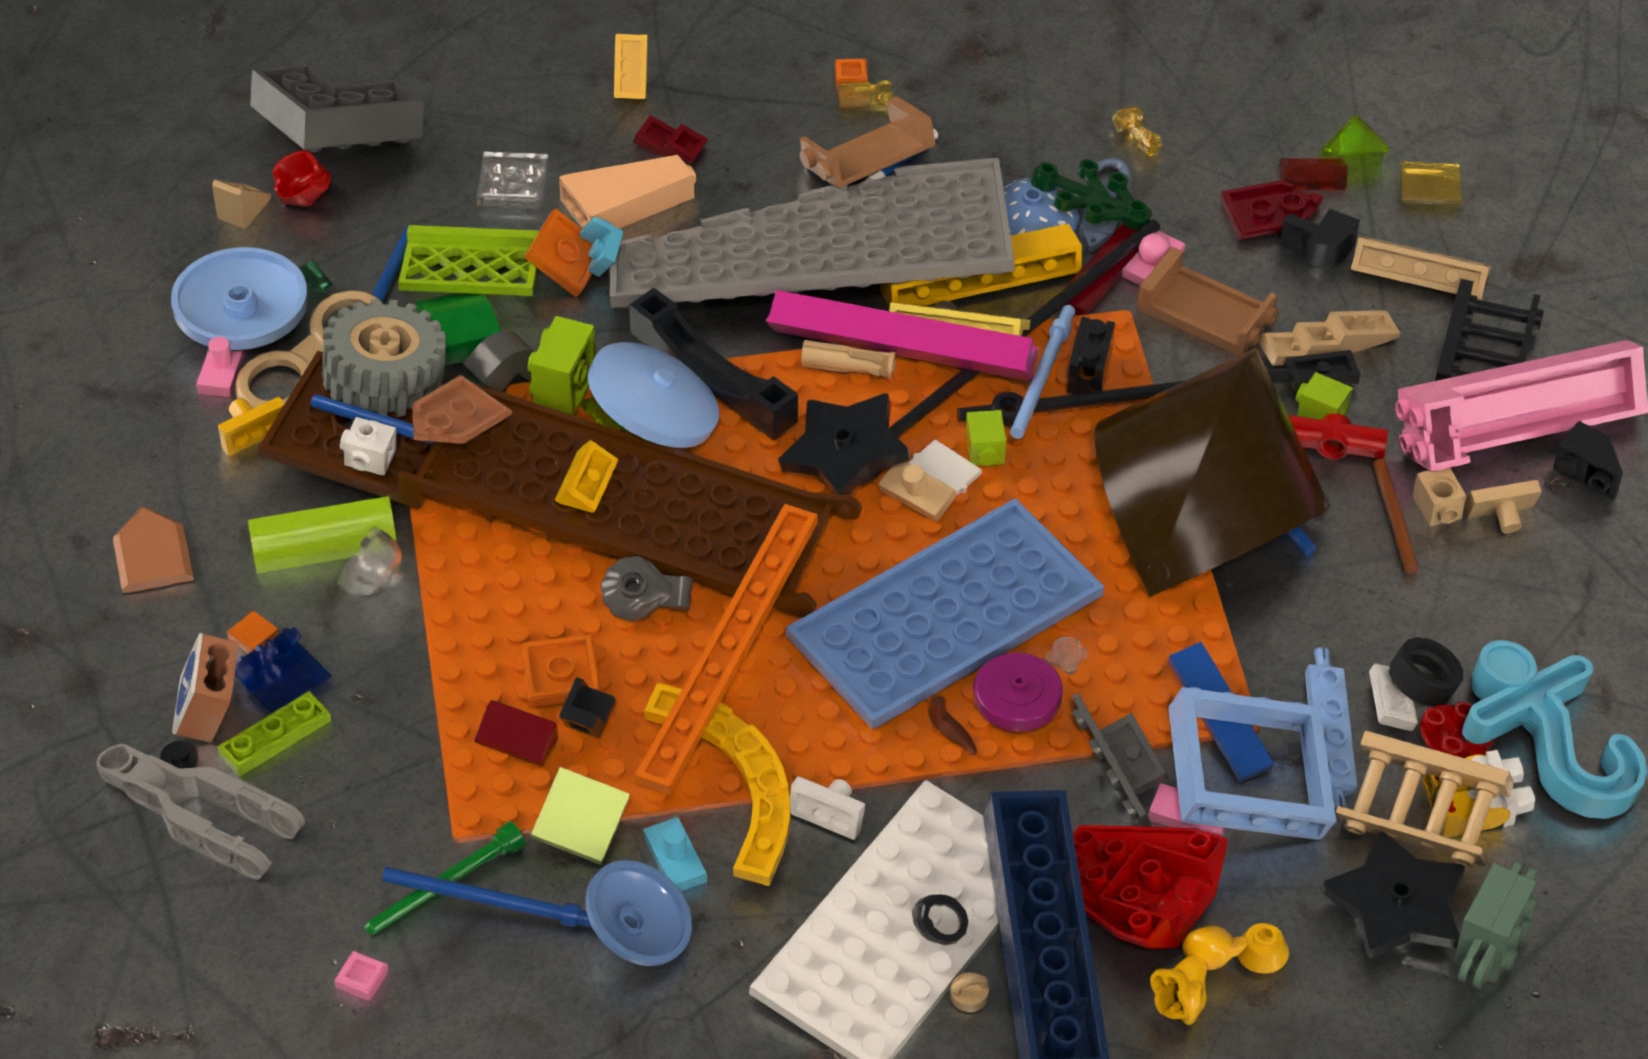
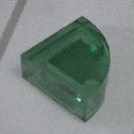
M314 259L298 267L305 281L315 287V292L323 293L333 286Z

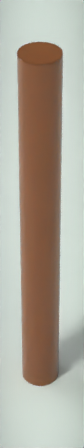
M1378 459L1373 463L1378 485L1404 570L1407 574H1413L1419 570V566L1387 463L1384 459Z

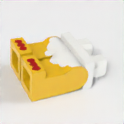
M1498 750L1487 751L1486 756L1478 754L1465 758L1510 771L1514 783L1523 781L1524 772L1519 757L1501 759ZM1425 774L1421 782L1430 806L1433 808L1442 782L1439 780L1440 777ZM1464 784L1461 787H1456L1441 830L1442 836L1450 838L1464 835L1478 795L1475 787ZM1531 787L1512 788L1509 797L1498 794L1496 798H1493L1482 830L1492 829L1503 825V827L1512 826L1515 824L1517 814L1532 811L1534 809L1535 796Z

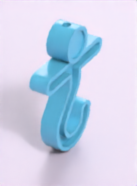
M1505 640L1489 642L1482 648L1470 677L1471 688L1481 701L1475 703L1470 708L1462 727L1464 737L1474 744H1484L1523 725L1534 739L1540 783L1553 800L1566 810L1588 818L1608 819L1624 814L1635 804L1644 785L1648 772L1644 754L1629 736L1615 734L1609 738L1599 760L1601 767L1608 776L1602 777L1587 773L1576 762L1569 711L1563 704L1584 692L1594 670L1592 663L1583 656L1572 655L1536 673V661L1523 646Z

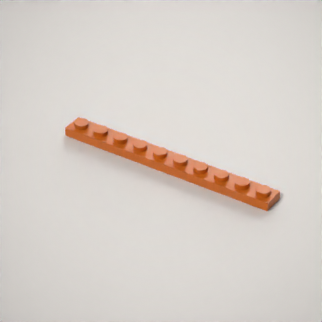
M784 504L640 764L635 774L636 784L667 795L672 793L818 524V515L816 513Z

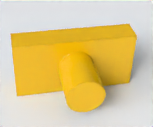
M615 35L614 98L646 99L648 35Z
M279 396L255 408H252L244 398L236 399L231 403L229 412L233 418L218 425L221 446L228 457L264 439L285 404Z

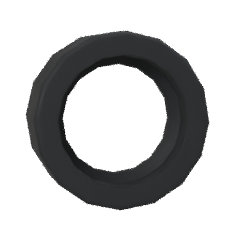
M1420 637L1408 639L1401 646L1391 661L1389 669L1392 681L1397 688L1411 700L1425 706L1446 704L1463 681L1464 672L1460 661L1449 649L1431 639ZM1414 664H1418L1420 666L1427 668L1429 671L1434 673V675L1439 680L1428 677L1427 675L1422 673Z

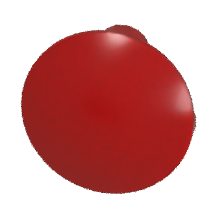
M1461 701L1455 705L1444 704L1428 708L1420 721L1421 735L1431 749L1461 758L1478 754L1486 756V752L1492 746L1493 740L1484 744H1474L1464 737L1462 727L1472 707L1467 702Z

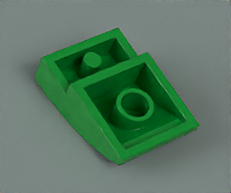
M452 293L415 301L417 313L419 314L423 310L430 313L431 321L437 320L441 325V332L444 331L445 333L444 366L464 362L483 340L501 331L494 311L485 294Z

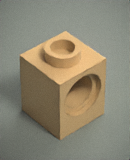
M1451 468L1417 473L1412 497L1429 527L1443 523L1449 524L1462 519L1466 494Z

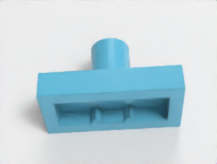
M678 817L643 829V838L660 872L666 875L680 891L707 883V873Z

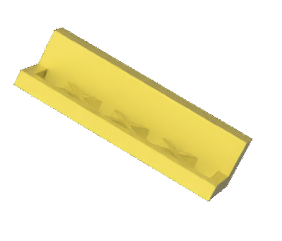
M890 303L889 308L890 312L1022 336L1023 330H1029L1031 321L1029 319L905 303Z

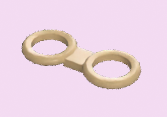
M348 290L335 293L321 301L312 312L309 322L311 334L290 351L275 350L261 353L243 366L238 372L235 382L237 399H246L252 408L268 402L255 397L249 390L251 381L259 372L269 367L288 366L302 376L317 350L323 352V327L328 316L339 308L353 306V303L360 301L363 302L364 306H369L371 299L379 298L364 291ZM289 396L285 399H282L284 403H286Z

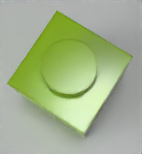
M1315 372L1308 384L1303 382L1297 392L1296 402H1299L1297 416L1321 420L1326 415L1332 413L1346 416L1350 407L1353 387Z
M1001 410L967 412L965 437L969 462L976 466L1005 464L1006 436Z

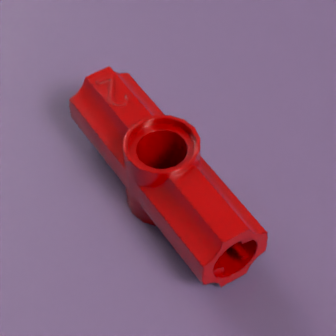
M1334 413L1326 415L1322 420L1288 415L1302 447L1317 449L1324 458L1337 460L1345 457L1347 454L1384 459L1388 429L1351 424V421L1346 416Z

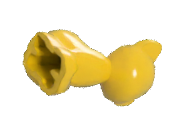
M1216 925L1198 928L1190 932L1182 943V952L1186 958L1180 961L1173 969L1159 968L1150 976L1151 987L1155 993V1006L1158 1012L1170 1019H1181L1185 1025H1192L1207 1003L1205 988L1207 971L1222 968L1233 957L1242 953L1248 944V939L1246 937H1232L1228 931Z

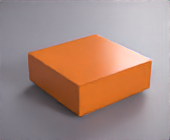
M836 59V89L868 88L866 59Z
M254 610L227 631L228 639L238 642V647L253 658L280 637L278 628Z

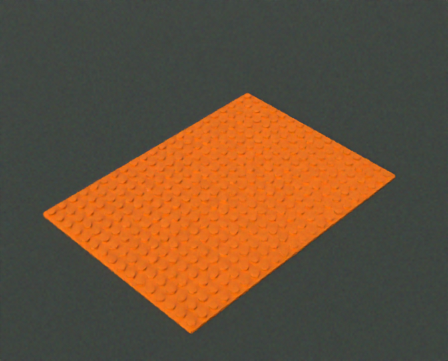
M1119 310L1073 316L1070 335L1060 347L1039 398L1071 395L1067 393L1069 365L1081 317H1088L1090 320L1099 319L1105 324L1107 321L1115 322L1113 350L1103 391L1153 385L1131 312ZM1057 318L1047 319L1026 336L1033 338L1032 346L1038 347L1032 376L1035 374L1050 339V327ZM802 349L725 358L740 369L759 378L768 380L775 376L798 393V422L773 440L715 397L719 407V420L710 437L697 446L676 449L808 492L834 494L827 485L818 481L814 475L782 471L778 461L779 457L805 433L808 400L848 407L887 393L891 401L890 427L964 368L896 355L897 363L891 380L887 379V377L872 374L803 367L801 364ZM1080 367L1079 376L1087 380L1094 378V376H1086L1083 373V367ZM986 372L979 373L898 438L909 450L911 458L906 462H910L913 459L914 453H920L934 440H937L969 461L965 437L966 421H958L957 408L992 404L994 397L1002 392H1014L1024 398L1031 381ZM531 382L508 384L502 391L503 393L533 402V396L529 394ZM589 387L575 416L635 435L618 424L602 409ZM1143 400L1033 413L1026 431L1020 439L1011 436L1010 430L1012 426H1004L1006 436L1005 464L977 466L982 469V474L967 487L966 493H960L954 499L938 522L931 520L880 491L878 484L892 466L884 468L873 480L857 486L849 496L856 498L862 505L859 517L854 520H844L836 515L831 516L796 590V593L804 592L811 595L817 604V609L1014 498L1104 586V595L1004 653H1027L1042 658L1055 668L1063 685L1062 703L1056 716L1040 728L1022 732L996 727L984 719L977 710L974 702V682L980 668L872 730L786 637V627L803 617L771 608L720 703L731 708L732 714L742 719L746 724H753L768 740L784 768L789 786V796L791 784L798 776L826 788L834 780L841 779L850 785L851 790L1097 757L1089 744V741L1094 739L1091 730L1088 728L1082 731L1072 711L1078 709L1072 698L1077 693L1082 698L1099 730L1132 713L1152 749L1171 747L1173 743L1168 707L1183 686L1170 666L1168 659L1170 655L1201 641L1231 692L1236 695L1251 697L1212 570L1210 569L1149 597L1112 512L1096 456L1095 427L1100 420ZM428 495L421 509L410 506L452 836L455 842L462 843L491 839L496 834V829L508 821H512L522 834L532 833L560 767L629 793L630 799L620 821L752 803L748 785L735 763L717 746L703 738L700 739L670 795L635 783V774L663 725L645 720L644 710L657 682L680 689L684 687L734 595L693 582L689 610L682 611L659 607L644 619L634 622L626 621L610 612V609L603 602V593L601 591V582L605 577L606 570L614 565L617 560L621 559L620 557L554 535L548 541L545 532L493 516L492 520L488 521L484 512L432 495ZM659 570L662 575L675 576ZM592 634L601 692L612 695L616 699L615 706L600 739L566 727L559 717L564 703L528 707L520 643ZM941 695L945 698L946 711L965 728L978 751L975 755H971L962 745L947 738L935 727L928 712L931 708L930 700L933 696ZM491 700L554 721L557 724L558 740L542 766L475 743L477 731L486 707ZM1196 717L1199 743L1215 741L1202 718ZM1252 725L1257 734L1260 726Z

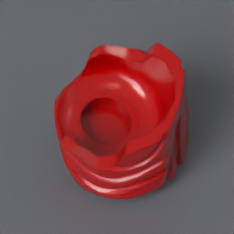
M305 150L283 157L272 170L276 180L273 189L276 190V195L280 198L283 205L311 206L327 190L331 179L330 172L317 161L311 152Z

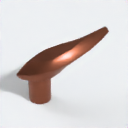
M941 695L933 696L930 700L931 708L928 712L935 727L947 738L962 745L971 755H975L978 751L965 728L946 711L945 698Z

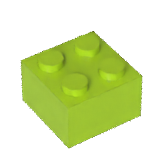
M555 316L550 327L543 330L540 346L537 352L533 351L527 365V370L531 372L532 378L529 394L533 396L534 403L574 416L576 415L589 389L588 370L596 356L594 325Z

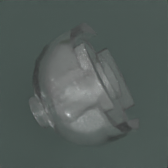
M374 526L360 543L362 546L357 553L353 554L337 582L338 586L345 591L361 598L371 599L378 597L387 588L394 591L404 576V573L400 571L403 554L398 542L388 533Z

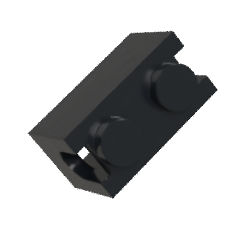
M1081 317L1069 365L1067 393L1080 394L1103 391L1113 350L1115 322L1107 321L1105 324L1099 319L1090 320L1088 317ZM1080 367H1083V373L1086 376H1094V378L1090 380L1081 378L1079 376Z

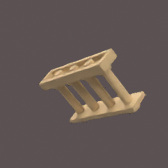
M1365 730L1360 745L1370 764L1354 809L1337 807L1336 815L1343 828L1357 835H1365V832L1379 835L1380 832H1384L1393 840L1451 856V860L1457 864H1462L1466 867H1473L1474 864L1486 866L1487 857L1483 848L1476 845L1492 799L1496 798L1498 794L1507 797L1511 794L1514 782L1510 771ZM1391 763L1404 767L1403 769L1406 771L1391 816L1389 820L1368 815L1383 770L1385 767H1389ZM1425 774L1440 777L1439 780L1442 784L1426 829L1423 831L1406 826L1404 822L1420 777H1425ZM1464 784L1475 787L1478 795L1461 841L1440 836L1456 787H1461Z

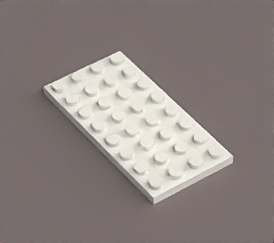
M925 780L750 985L749 994L847 1059H893L947 993L955 977L964 972L1000 927L983 815ZM933 894L948 895L956 899L966 910L969 921L966 935L956 944L942 945L923 937L914 926L912 910L919 899ZM936 905L930 908L928 917L932 920L934 927L944 934H953L958 930L959 918L951 908Z

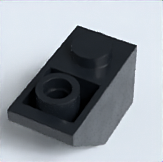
M1578 421L1558 445L1553 469L1613 500L1616 498L1623 471L1610 436Z

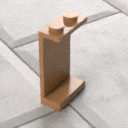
M896 96L886 100L890 119L889 124L829 150H825L806 136L799 138L802 150L800 151V160L806 169L811 170L820 176L822 180L827 181L838 189L936 146L932 119L924 112Z

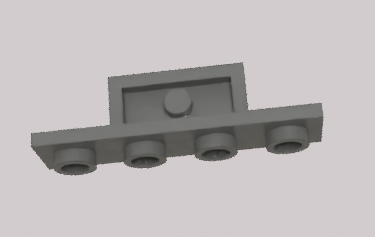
M1079 693L1073 695L1072 698L1078 709L1072 711L1082 731L1088 728L1091 730L1094 739L1090 740L1089 744L1098 760L1101 761L1106 758L1110 764L1111 769L1107 770L1106 774L1115 790L1118 791L1123 788L1129 799L1123 801V804L1133 822L1140 819L1144 827H1153L1136 795L1164 781L1168 776L1134 715L1130 713L1099 730Z

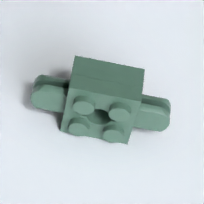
M1516 860L1512 870L1493 863L1463 921L1453 961L1454 964L1461 966L1458 974L1459 981L1466 983L1471 973L1474 972L1476 974L1472 986L1481 989L1486 978L1497 982L1503 969L1510 971L1518 954L1516 947L1519 941L1525 942L1533 924L1531 918L1539 902V899L1533 897L1539 869L1531 866L1526 876H1523L1522 872L1525 865L1523 862Z

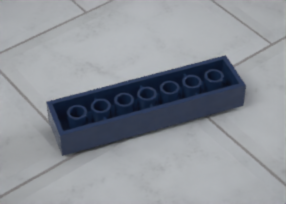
M1066 790L990 792L983 817L1019 1059H1109Z

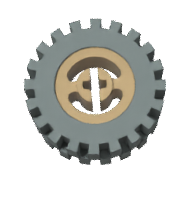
M371 299L369 306H364L363 302L360 301L353 303L352 311L344 307L338 311V318L332 316L329 319L328 327L324 329L322 378L325 390H331L330 397L337 401L343 398L344 403L370 411H377L379 414L386 416L388 412L395 411L397 417L406 416V409H412L415 401L442 386L446 348L444 331L441 332V325L437 320L431 321L430 313L423 310L418 314L416 313V306L410 303L403 308L399 307L398 300L389 299V305H383L380 303V299Z

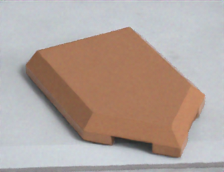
M460 375L413 403V439L426 442L464 444L512 414V410Z
M142 505L113 536L123 594L194 580L182 523Z

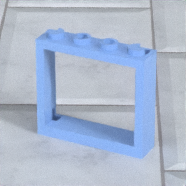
M1197 687L1181 688L1168 707L1181 821L1322 840L1335 824L1336 815L1320 707L1304 705L1301 702L1290 703L1270 700L1267 697L1256 698L1236 695L1232 692L1207 691ZM1196 717L1298 731L1309 805L1205 791Z

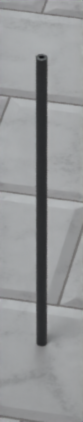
M1154 219L1150 220L1029 316L1027 319L1031 320L1029 330H1023L1022 336L1026 337L1138 248L1142 238L1148 234L1157 233L1160 230V224ZM962 369L888 429L899 438L981 373V371Z

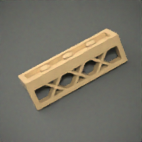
M1360 236L1358 237L1351 270L1457 294L1460 279L1474 281L1471 295L1478 296L1477 299L1482 300L1487 277L1490 274L1492 265Z

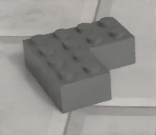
M312 64L252 69L250 106L305 151L318 152L322 150V147L332 146L339 149H348L353 144L377 146L383 141L407 143L410 139L422 138L425 101L398 80L337 85Z

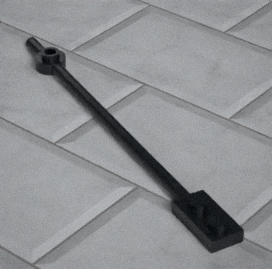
M1351 350L1288 357L1285 360V369L1267 371L1273 384L1290 382L1293 392L1298 391L1303 382L1308 384L1315 372L1346 385L1359 384L1361 376ZM1184 381L1039 398L1033 413L1143 400ZM1002 392L994 397L992 404L957 408V418L959 422L966 421L967 412L1001 410L1004 426H1013L1024 398L1014 392Z

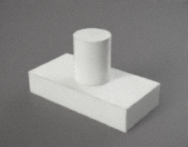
M800 776L791 784L790 803L792 815L852 840H855L861 832L865 803L851 798L852 790L850 785L841 779L834 780L828 788Z

